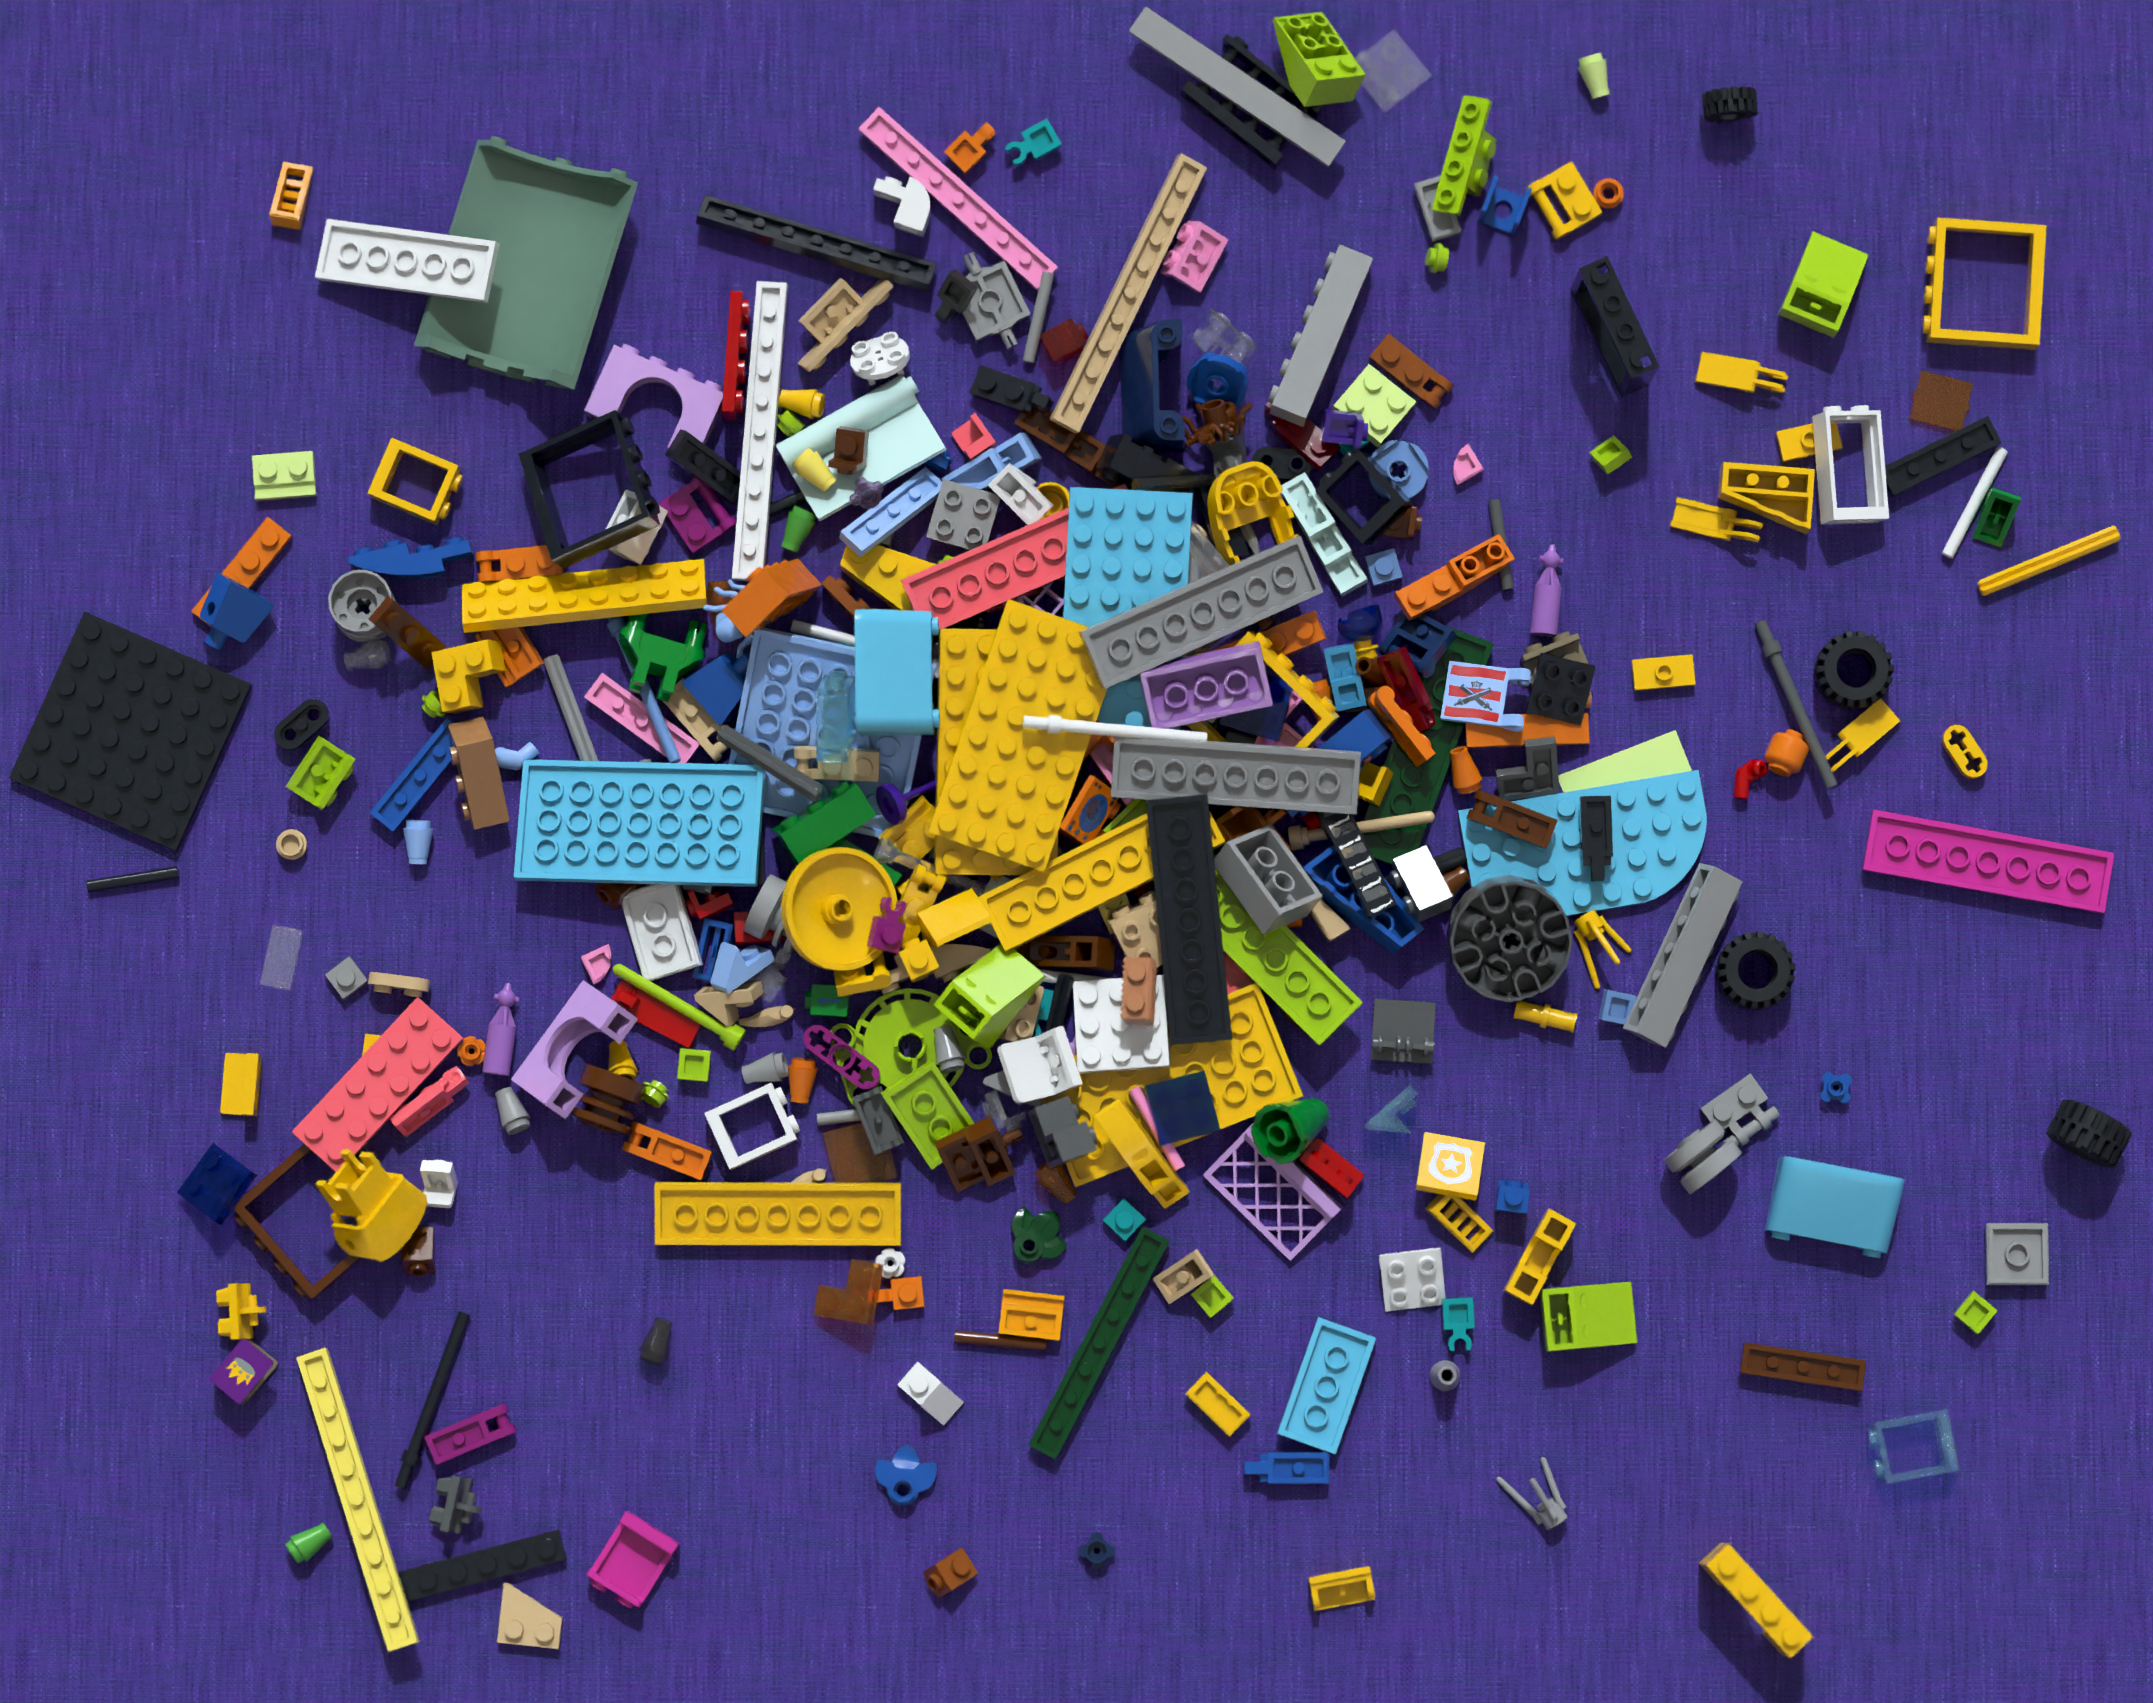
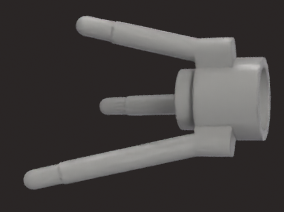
M1541 1457L1540 1461L1553 1498L1547 1499L1535 1478L1530 1479L1534 1491L1542 1502L1536 1507L1539 1512L1502 1477L1498 1476L1496 1481L1533 1517L1537 1525L1543 1523L1546 1529L1549 1530L1568 1517L1563 1510L1566 1508V1505L1560 1497L1545 1457Z

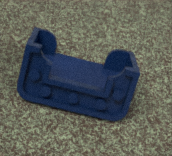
M1166 319L1126 334L1120 348L1123 433L1132 437L1131 442L1141 447L1147 445L1154 449L1153 452H1184L1185 424L1183 418L1175 411L1160 410L1159 362H1166L1167 355L1171 350L1181 347L1182 319Z

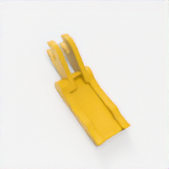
M1701 352L1694 382L1733 388L1749 393H1754L1755 386L1782 393L1785 392L1783 385L1757 379L1758 374L1779 380H1787L1788 376L1782 371L1760 367L1761 363L1757 361Z
M1677 497L1674 516L1670 526L1725 541L1736 538L1758 542L1760 536L1748 532L1733 531L1734 525L1761 530L1763 524L1753 520L1736 518L1737 511Z
M1881 698L1837 734L1842 742L1826 755V759L1828 760L1844 745L1851 752L1831 768L1832 772L1853 755L1856 757L1860 756L1900 722L1898 717Z

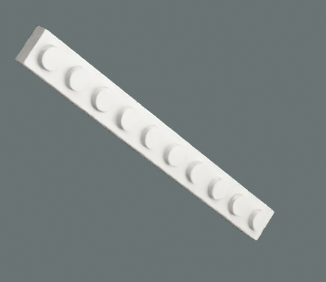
M757 281L732 569V579L734 581H747L746 578L756 568L760 567L762 569L765 567L788 284L782 282Z

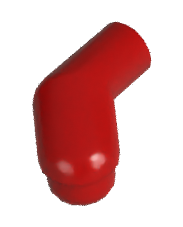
M1749 760L1736 770L1733 798L1748 799L1750 783L1767 773V764L1763 760Z

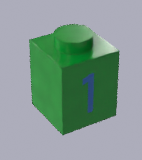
M812 984V991H806L805 1009L810 1010L811 1017L848 1019L849 995L838 997L836 985Z

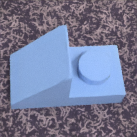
M722 942L710 982L712 988L729 994L775 961L771 950L752 945L740 952L737 946Z

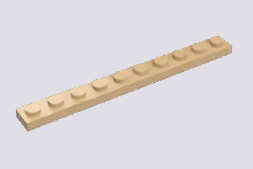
M1182 153L1177 155L1050 417L1051 421L1075 434L1080 432L1207 167Z

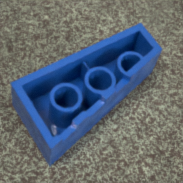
M1372 709L1361 712L1318 749L1361 752V770L1364 768L1361 763L1370 756L1373 759L1387 749L1385 744L1394 737ZM1287 810V812L1292 817L1298 815L1299 813L1302 817H1304L1310 812L1301 810Z
M1332 846L1303 867L1304 871L1323 895L1322 899L1392 955L1424 930L1422 925L1417 922L1415 916L1407 912L1403 901L1387 881L1386 883L1397 904L1386 911L1367 918Z

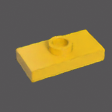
M1813 423L1776 432L1782 462L1815 455ZM1830 423L1832 451L1840 450L1843 446L1837 423Z
M1693 654L1635 659L1631 661L1634 691L1696 685Z
M1207 1372L1185 1393L1229 1437L1251 1415Z

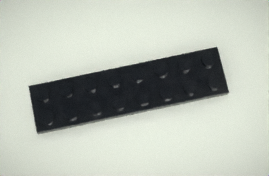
M1208 794L1146 800L1171 1045L1231 1040L1232 1029Z

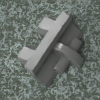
M458 1476L439 1478L436 1487L437 1494L447 1496L445 1508L434 1506L431 1509L429 1522L439 1526L441 1531L461 1534L463 1523L470 1524L472 1512L481 1514L483 1509L474 1505L477 1494L471 1492L473 1479Z

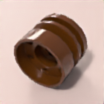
M586 1064L579 1083L591 1091L589 1096L583 1095L579 1100L585 1103L584 1110L574 1107L570 1114L574 1115L583 1124L607 1133H623L628 1135L630 1127L618 1123L621 1116L634 1120L635 1116L623 1109L625 1103L639 1105L646 1085Z

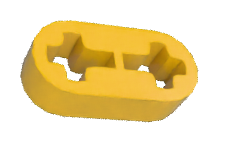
M1953 725L1946 729L1942 735V745L1960 773L1969 779L1980 777L1986 771L1988 761L1970 732L1961 725ZM1953 731L1956 735L1959 733L1963 735L1964 738L1960 742L1965 749L1964 751L1957 744L1951 745L1949 743V740L1952 738L1950 732ZM1965 753H1968L1972 760L1978 759L1980 761V764L1977 766L1978 772H1975L1974 769L1969 771L1966 769L1965 766L1969 762L1964 755Z

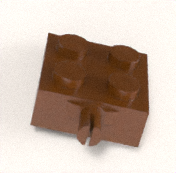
M990 1116L934 1142L958 1193L983 1180L986 1181L989 1187L1016 1174L1008 1156L1007 1146L1024 1138L1018 1127L1001 1135L996 1130Z

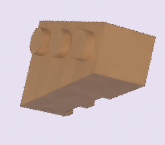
M484 717L449 724L448 729L453 746L449 748L452 764L453 766L457 765L459 772L458 775H455L458 792H463L465 802L461 803L464 820H470L474 830L509 822L493 738Z

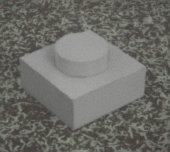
M350 956L325 974L344 1000L368 982V979Z

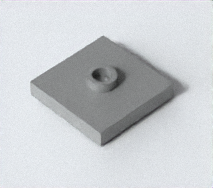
M1985 1223L1986 1285H2049L2048 1223Z

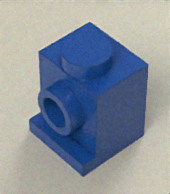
M1498 1180L1494 1211L1520 1215L1527 1214L1530 1194L1529 1184Z

